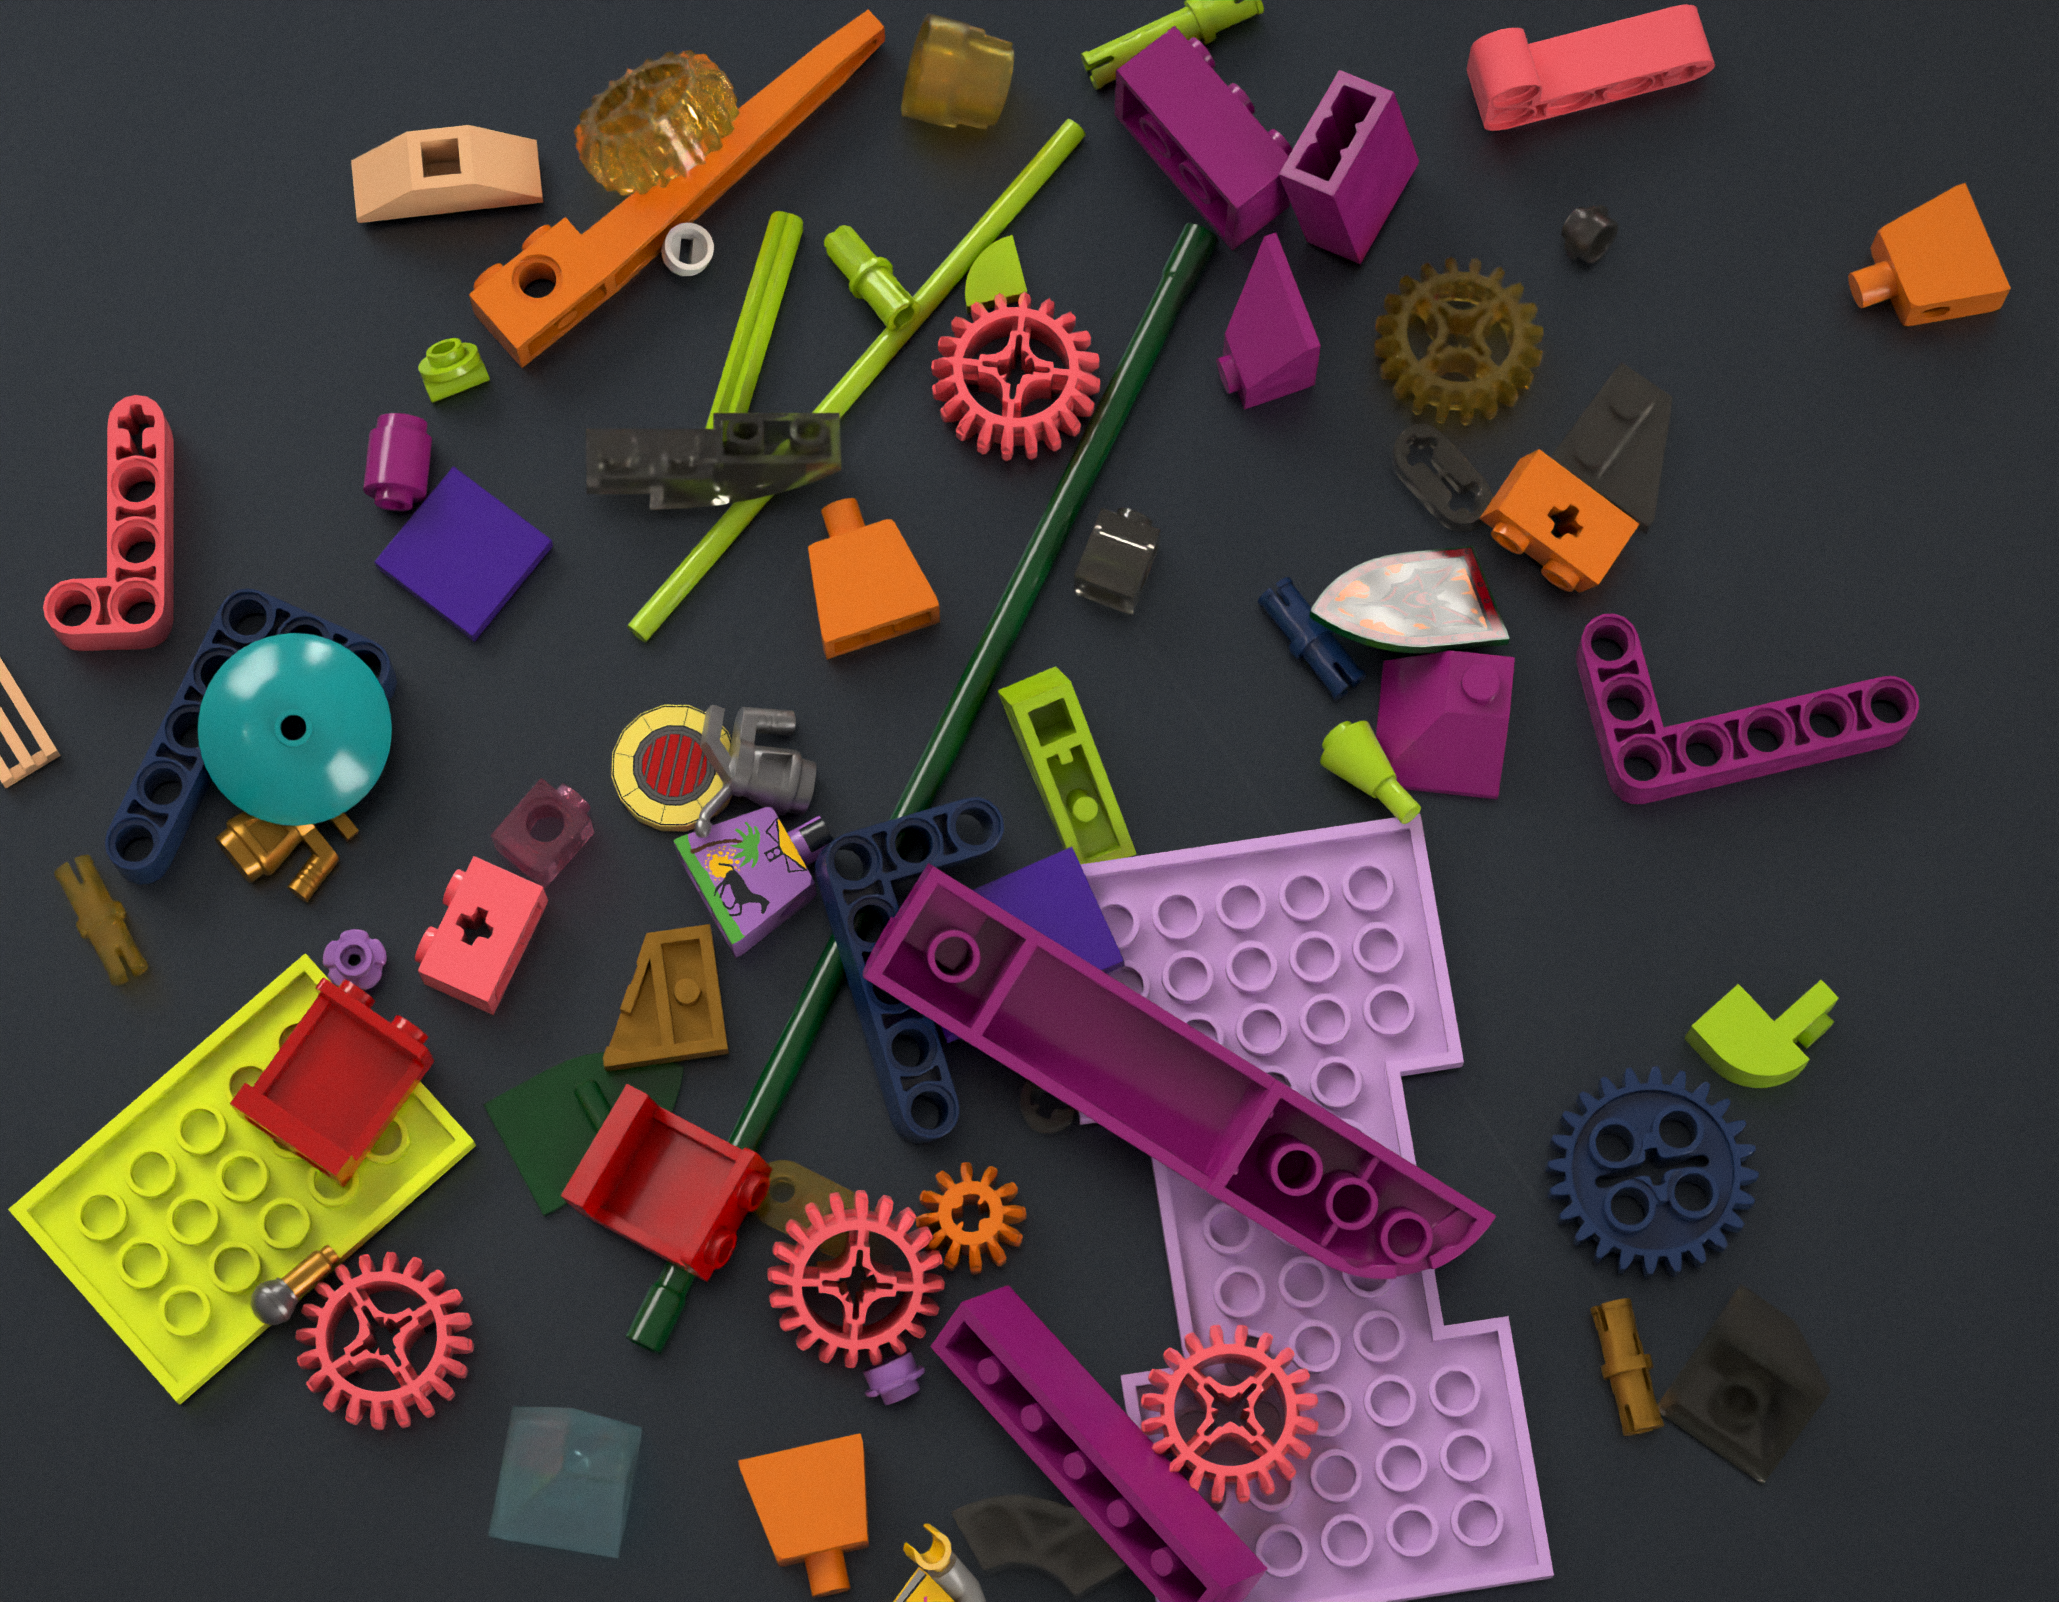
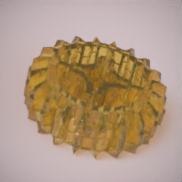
M686 50L676 55L673 51L666 52L659 60L654 61L652 58H647L642 66L634 70L627 68L624 76L617 81H609L608 88L603 93L592 97L591 102L593 106L582 111L579 116L581 123L578 124L573 132L577 139L575 147L580 153L579 158L588 173L592 174L596 182L601 183L607 192L617 191L623 196L631 194L636 190L642 195L646 194L656 185L666 188L670 180L678 176L686 178L687 171L694 166L705 165V157L710 152L720 150L723 146L721 139L733 132L735 128L732 122L735 121L740 113L736 106L738 99L732 91L734 87L725 72L721 71L718 65L712 62L706 53L695 54L692 50Z
M1451 256L1445 260L1444 271L1440 275L1431 264L1426 262L1420 269L1421 283L1408 275L1401 278L1399 289L1402 295L1387 294L1383 307L1388 314L1378 316L1376 319L1375 331L1384 337L1375 341L1374 354L1387 359L1380 367L1379 373L1382 379L1400 378L1394 386L1393 395L1398 400L1414 393L1416 397L1412 411L1416 415L1423 413L1428 404L1436 406L1435 416L1439 424L1446 422L1449 410H1459V419L1466 426L1471 424L1474 408L1476 407L1490 420L1497 414L1496 399L1509 407L1514 406L1519 396L1516 387L1530 388L1533 383L1534 374L1529 368L1539 366L1542 359V351L1533 345L1542 341L1543 327L1530 323L1537 314L1538 309L1535 303L1517 304L1523 295L1524 287L1521 285V282L1511 284L1505 289L1501 287L1505 274L1501 267L1493 270L1489 278L1480 275L1481 261L1478 258L1471 260L1468 272H1459L1458 263ZM1446 301H1464L1477 306L1468 310H1459L1450 306ZM1418 315L1425 321V331L1433 341L1427 347L1425 357L1420 361L1414 356L1407 335L1408 328ZM1497 321L1504 329L1509 345V355L1500 367L1491 359L1492 350L1484 341L1490 334L1491 326ZM1455 334L1456 340L1459 334L1466 337L1471 335L1468 348L1462 349L1461 343H1459L1458 348L1450 345L1446 347L1448 335ZM1447 372H1459L1466 375L1471 381L1455 382L1442 379L1440 376Z

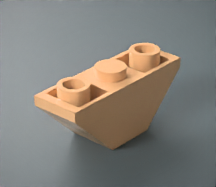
M463 125L405 132L351 160L358 223L543 203L537 140L481 127Z

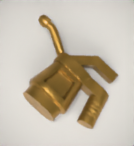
M245 811L229 819L226 822L227 829L215 837V841L220 849L249 883L255 881L262 874L268 876L273 874L297 845L302 842L312 855L287 888L305 902L309 901L314 892L326 879V876L329 875L340 860L336 852L313 824L302 826L274 824L258 819ZM345 813L329 819L346 842L359 832Z

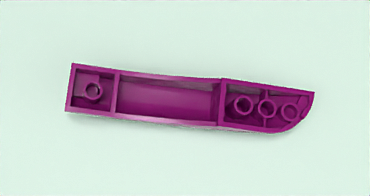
M929 863L894 918L891 917L866 962L862 974L864 979L1333 1269L1355 1276L1374 1279H1396L1397 1276L1413 1274L1426 1269L1434 1270L1450 1262L1472 1246L1496 1218V1215Z

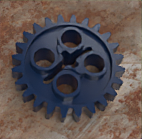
M1659 1066L1652 1067L1646 1083L1642 1084L1639 1083L1632 1068H1627L1623 1074L1622 1088L1617 1089L1606 1076L1602 1077L1598 1083L1601 1099L1598 1101L1592 1095L1582 1091L1576 1101L1584 1114L1583 1117L1564 1111L1560 1119L1561 1124L1572 1135H1553L1549 1143L1551 1148L1564 1155V1158L1548 1161L1545 1167L1546 1173L1563 1178V1182L1550 1188L1547 1194L1548 1199L1567 1200L1569 1206L1557 1218L1558 1224L1578 1221L1581 1227L1572 1243L1578 1246L1591 1238L1595 1240L1598 1245L1594 1252L1593 1261L1596 1263L1603 1260L1610 1251L1618 1254L1617 1270L1620 1274H1624L1633 1259L1641 1261L1645 1279L1652 1277L1657 1261H1664L1672 1277L1678 1276L1682 1265L1681 1257L1684 1255L1697 1268L1702 1267L1706 1262L1704 1244L1720 1254L1728 1246L1720 1228L1734 1233H1739L1745 1223L1732 1209H1751L1755 1202V1198L1740 1190V1186L1755 1183L1759 1177V1172L1741 1167V1162L1753 1156L1756 1151L1755 1145L1736 1144L1735 1138L1738 1137L1747 1125L1745 1120L1726 1124L1722 1117L1726 1113L1731 1101L1726 1098L1713 1106L1709 1105L1705 1100L1709 1093L1710 1083L1706 1081L1693 1093L1685 1090L1686 1073L1682 1070L1675 1076L1671 1085L1662 1083ZM1668 1120H1677L1684 1123L1692 1135L1691 1145L1685 1148L1668 1146L1659 1134V1125ZM1606 1133H1613L1622 1137L1629 1147V1157L1620 1162H1611L1604 1159L1596 1148V1139ZM1698 1156H1703L1708 1161V1165L1705 1167H1686L1669 1170L1664 1173L1656 1186H1653L1649 1176L1635 1177L1606 1188H1599L1595 1184V1180L1600 1177H1619L1639 1172L1645 1159H1651V1164L1657 1169L1670 1167ZM1683 1182L1699 1185L1707 1196V1207L1700 1211L1683 1209L1675 1198L1674 1189L1676 1185ZM1619 1196L1635 1198L1644 1209V1220L1635 1225H1626L1619 1222L1611 1211V1201Z

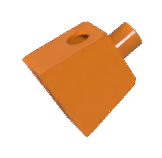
M1966 183L1949 189L1883 226L1877 231L1870 248L1875 264L1851 272L1848 275L1851 293L1860 308L1891 299L1899 321L1903 326H1914L2001 309L2011 289Z
M845 498L832 502L821 510L830 538L808 546V553L826 659L940 623V608L937 597L892 519L882 520L865 526L855 498Z
M861 1433L739 1460L740 1471L778 1566L784 1567L805 1562L813 1598L850 1590L851 1586L843 1553L869 1547L865 1449Z

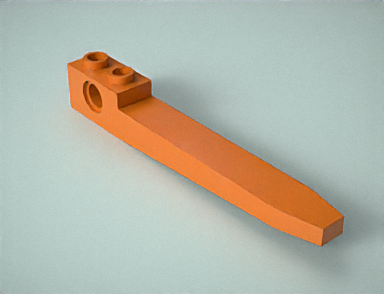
M869 9L818 44L582 235L566 217L553 227L544 225L535 230L524 241L520 254L505 266L497 263L489 267L477 278L473 285L474 290L469 294L474 315L521 368L526 366L618 292L661 252L663 241L673 227L681 223H693L839 89L885 42L884 26ZM537 279H547L556 284L553 291L545 297L533 298L524 293L527 285Z

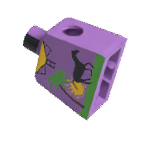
M765 807L712 825L711 833L706 838H699L695 832H692L673 841L679 860L733 956L737 958L813 900L817 895L816 886L806 866L817 860L819 853L833 841V838L820 816L787 833L772 807Z

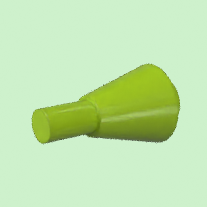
M1345 721L1329 732L1322 743L1324 752L1320 759L1321 766L1371 797L1378 798L1402 824L1409 823L1419 814L1421 806L1397 782V776L1367 721H1358L1354 724L1350 721Z

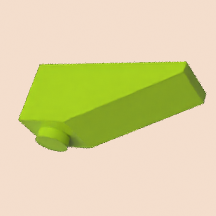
M1055 666L997 690L1019 748L1064 850L1073 847L1080 865L1128 858L1136 855V850L1071 681Z

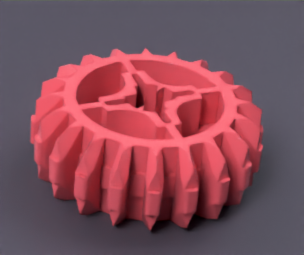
M1026 292L1020 295L1018 307L1007 308V299L1003 294L999 293L994 298L995 311L988 313L984 305L975 301L971 305V315L974 323L972 324L966 319L956 316L951 322V329L956 337H940L938 351L944 357L932 361V375L941 379L932 386L933 398L946 402L940 410L941 418L945 423L960 420L956 428V437L960 441L967 440L976 433L979 434L977 451L982 455L986 454L991 449L993 443L996 442L1001 444V458L1003 460H1011L1013 446L1024 445L1027 458L1033 460L1037 457V442L1043 440L1049 449L1056 452L1061 448V438L1058 430L1076 437L1081 431V424L1076 416H1092L1094 402L1088 396L1099 393L1100 378L1090 373L1099 368V356L1097 353L1086 351L1091 345V335L1087 330L1071 333L1076 324V317L1072 312L1065 313L1056 320L1053 319L1055 303L1050 298L1045 300L1037 311L1031 309V298ZM1010 336L1007 346L1002 351L996 354H980L979 360L972 359L988 343ZM1030 338L1050 347L1059 356L1065 369L1054 368L1053 362L1036 357L1029 347ZM1021 354V370H1024V375L1021 378L1020 384H1017L1015 398L1011 399V384L1007 383V378L1010 377L1012 369H1015L1016 356ZM966 384L978 385L980 392H987L996 396L1002 404V416L994 414L978 404L969 393ZM1053 393L1061 394L1044 411L1032 416L1022 417L1024 408L1030 402L1036 399H1051Z
M857 1190L855 1192L854 1209L844 1210L840 1194L838 1192L831 1193L829 1195V1203L833 1213L823 1217L816 1204L813 1202L807 1204L805 1211L812 1223L808 1229L793 1219H790L785 1225L786 1231L797 1241V1244L794 1246L785 1242L774 1243L772 1248L773 1254L789 1264L776 1265L767 1269V1278L770 1282L787 1285L769 1295L770 1303L773 1308L792 1307L779 1319V1324L783 1331H791L803 1324L805 1325L796 1339L797 1347L802 1351L810 1348L820 1338L822 1341L819 1346L818 1356L820 1361L824 1363H829L834 1357L837 1347L844 1348L843 1357L847 1368L856 1367L858 1350L860 1349L868 1350L872 1365H880L883 1362L880 1345L889 1342L893 1351L900 1356L907 1351L903 1338L900 1336L902 1331L906 1329L914 1337L920 1339L926 1334L925 1326L915 1317L917 1312L927 1316H936L938 1314V1303L924 1296L923 1293L944 1290L945 1282L942 1276L924 1272L942 1264V1256L939 1250L920 1251L933 1238L927 1226L907 1233L916 1218L912 1209L907 1207L900 1211L893 1220L890 1219L893 1211V1200L890 1196L883 1195L878 1200L873 1212L868 1210L869 1202L865 1190ZM849 1231V1235L846 1236L845 1248L839 1257L831 1261H817L816 1266H806L810 1256L820 1244L836 1234ZM869 1231L881 1234L893 1241L905 1254L908 1260L909 1271H894L892 1265H884L874 1261L870 1257ZM859 1250L858 1255L866 1277L873 1274L875 1277H872V1280L861 1281L859 1291L856 1292L855 1306L853 1307V1301L846 1281L837 1283L840 1278L851 1276L852 1267L856 1266V1255ZM802 1286L817 1287L819 1293L831 1294L840 1299L842 1302L843 1326L830 1323L816 1314L806 1302L802 1294ZM897 1291L905 1292L900 1303L889 1315L876 1323L863 1326L867 1309L873 1301L881 1297H895Z
M387 1252L383 1259V1271L376 1272L371 1257L365 1254L359 1257V1266L362 1272L360 1276L353 1278L350 1271L343 1264L335 1268L336 1276L343 1284L335 1292L327 1283L323 1281L317 1283L315 1290L322 1299L327 1301L323 1308L314 1304L303 1305L302 1314L318 1324L317 1328L298 1329L295 1337L299 1343L316 1346V1349L302 1353L297 1357V1362L302 1369L321 1368L306 1382L312 1393L322 1392L333 1386L323 1402V1406L332 1413L340 1409L349 1400L345 1419L352 1425H357L362 1420L368 1408L371 1409V1426L375 1430L384 1429L387 1420V1410H394L399 1426L406 1428L411 1425V1417L407 1407L417 1404L421 1413L426 1418H430L435 1414V1410L431 1402L426 1398L435 1390L447 1401L452 1400L455 1396L453 1389L443 1381L446 1373L456 1378H466L468 1374L467 1367L460 1361L452 1359V1355L472 1353L474 1343L466 1337L454 1336V1333L470 1327L472 1319L468 1313L448 1314L461 1303L463 1297L457 1289L448 1290L437 1296L446 1281L445 1275L440 1270L430 1273L421 1282L424 1270V1263L421 1259L413 1257L408 1262L403 1274L399 1273L400 1264L398 1256L394 1252ZM384 1291L402 1292L416 1297L424 1305L414 1311L407 1308L397 1314H386L375 1307L368 1295ZM352 1306L359 1320V1333L351 1344L343 1348L345 1354L335 1360L333 1353L334 1335L341 1318ZM370 1316L374 1317L381 1328L386 1327L390 1334H392L395 1328L400 1330L393 1337V1343L396 1346L394 1351L401 1361V1366L397 1367L390 1355H384L379 1347L375 1354L370 1353V1350L377 1344L376 1337L374 1336L376 1331L369 1322ZM436 1322L437 1343L434 1355L427 1368L418 1376L410 1360V1350L414 1342L426 1334L424 1328ZM372 1368H385L393 1373L401 1388L384 1392L368 1391L354 1386L344 1378L357 1370L362 1374Z
M1220 1325L1211 1326L1209 1330L1211 1347L1203 1349L1199 1338L1193 1332L1187 1334L1184 1342L1190 1357L1185 1359L1177 1350L1168 1348L1163 1354V1359L1174 1371L1173 1374L1170 1375L1159 1369H1152L1149 1373V1382L1163 1390V1395L1148 1393L1143 1394L1141 1398V1407L1149 1411L1160 1412L1159 1417L1148 1418L1141 1423V1430L1145 1435L1163 1433L1164 1439L1154 1443L1152 1446L1154 1453L1163 1454L1164 1456L1172 1453L1175 1459L1170 1463V1472L1182 1473L1184 1469H1187L1192 1473L1188 1482L1191 1488H1195L1197 1492L1203 1479L1213 1482L1210 1495L1211 1502L1216 1504L1222 1502L1225 1484H1235V1494L1240 1504L1249 1501L1250 1489L1248 1482L1256 1480L1260 1491L1265 1496L1273 1494L1275 1486L1269 1471L1274 1469L1282 1478L1290 1481L1294 1478L1296 1470L1292 1463L1285 1458V1455L1288 1453L1298 1459L1305 1460L1311 1452V1448L1305 1442L1295 1438V1434L1311 1435L1316 1434L1318 1430V1422L1316 1420L1299 1416L1300 1411L1310 1410L1317 1406V1395L1312 1393L1296 1395L1295 1389L1309 1381L1310 1374L1305 1368L1298 1369L1287 1375L1284 1369L1291 1363L1295 1353L1291 1348L1287 1347L1274 1360L1266 1354L1271 1348L1273 1336L1267 1332L1263 1333L1259 1338L1256 1349L1245 1346L1248 1337V1328L1245 1325L1237 1326L1234 1334V1344H1224L1223 1331ZM1234 1363L1247 1366L1257 1372L1253 1376L1250 1375L1241 1384L1230 1387L1221 1385L1211 1376L1206 1377L1200 1370L1216 1364ZM1184 1384L1195 1394L1194 1399L1200 1404L1205 1414V1420L1196 1430V1434L1187 1443L1182 1439L1174 1417V1403ZM1272 1385L1280 1397L1284 1411L1283 1432L1276 1444L1264 1434L1265 1429L1258 1423L1254 1414V1407ZM1252 1392L1246 1398L1245 1409H1242L1240 1419L1246 1420L1245 1428L1243 1426L1238 1427L1230 1421L1223 1427L1218 1426L1207 1436L1213 1430L1214 1419H1217L1219 1409L1212 1408L1214 1401L1217 1403L1220 1401L1223 1405L1229 1407L1236 1401L1240 1403L1248 1393ZM1229 1441L1239 1444L1248 1452L1252 1450L1259 1459L1243 1465L1224 1466L1209 1462L1201 1457L1206 1452L1209 1453L1218 1444Z

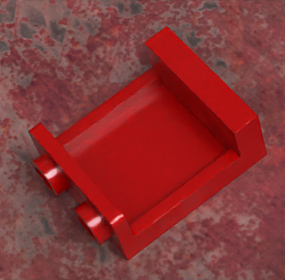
M322 978L315 987L318 997L253 1087L245 1082L230 1102V1105L239 1117L344 1188L434 1063V1059L429 1049L423 1045L428 1036L417 1026L399 1015H396L391 1023L371 1010L376 1001L352 982L344 979L339 987H337L327 979Z
M626 1084L562 1192L561 1197L579 1214L708 1282L715 1268L723 1267L730 1259L737 1242L736 1232L748 1211H755L765 1199L770 1186L769 1176L773 1169L755 1151L747 1147L742 1150L660 1107L648 1094Z

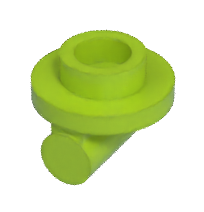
M449 338L433 344L428 348L426 357L418 366L431 403L490 380L477 346L472 343H462L458 338Z

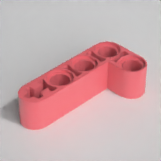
M1678 5L1530 44L1527 42L1524 29H1500L1480 37L1472 44L1466 71L1484 128L1489 131H1500L1693 81L1709 73L1715 67V63L1697 7L1694 5Z
M133 395L123 398L115 404L108 418L107 578L61 581L53 586L45 597L43 605L45 619L59 641L71 650L147 649L156 647L165 641L172 630L174 608V439L163 411L155 401L147 396ZM148 423L150 428L144 429L142 433V448L147 457L139 456V451L131 437L138 434L139 424ZM147 481L155 484L154 492L145 501L130 502L126 500L127 492L136 483ZM146 541L155 544L154 553L146 561L131 563L125 560L127 552L136 543ZM149 602L156 605L154 614L146 622L130 624L125 621L127 612L135 604ZM85 604L92 607L89 618L81 625L72 627L62 624L64 614L72 606Z

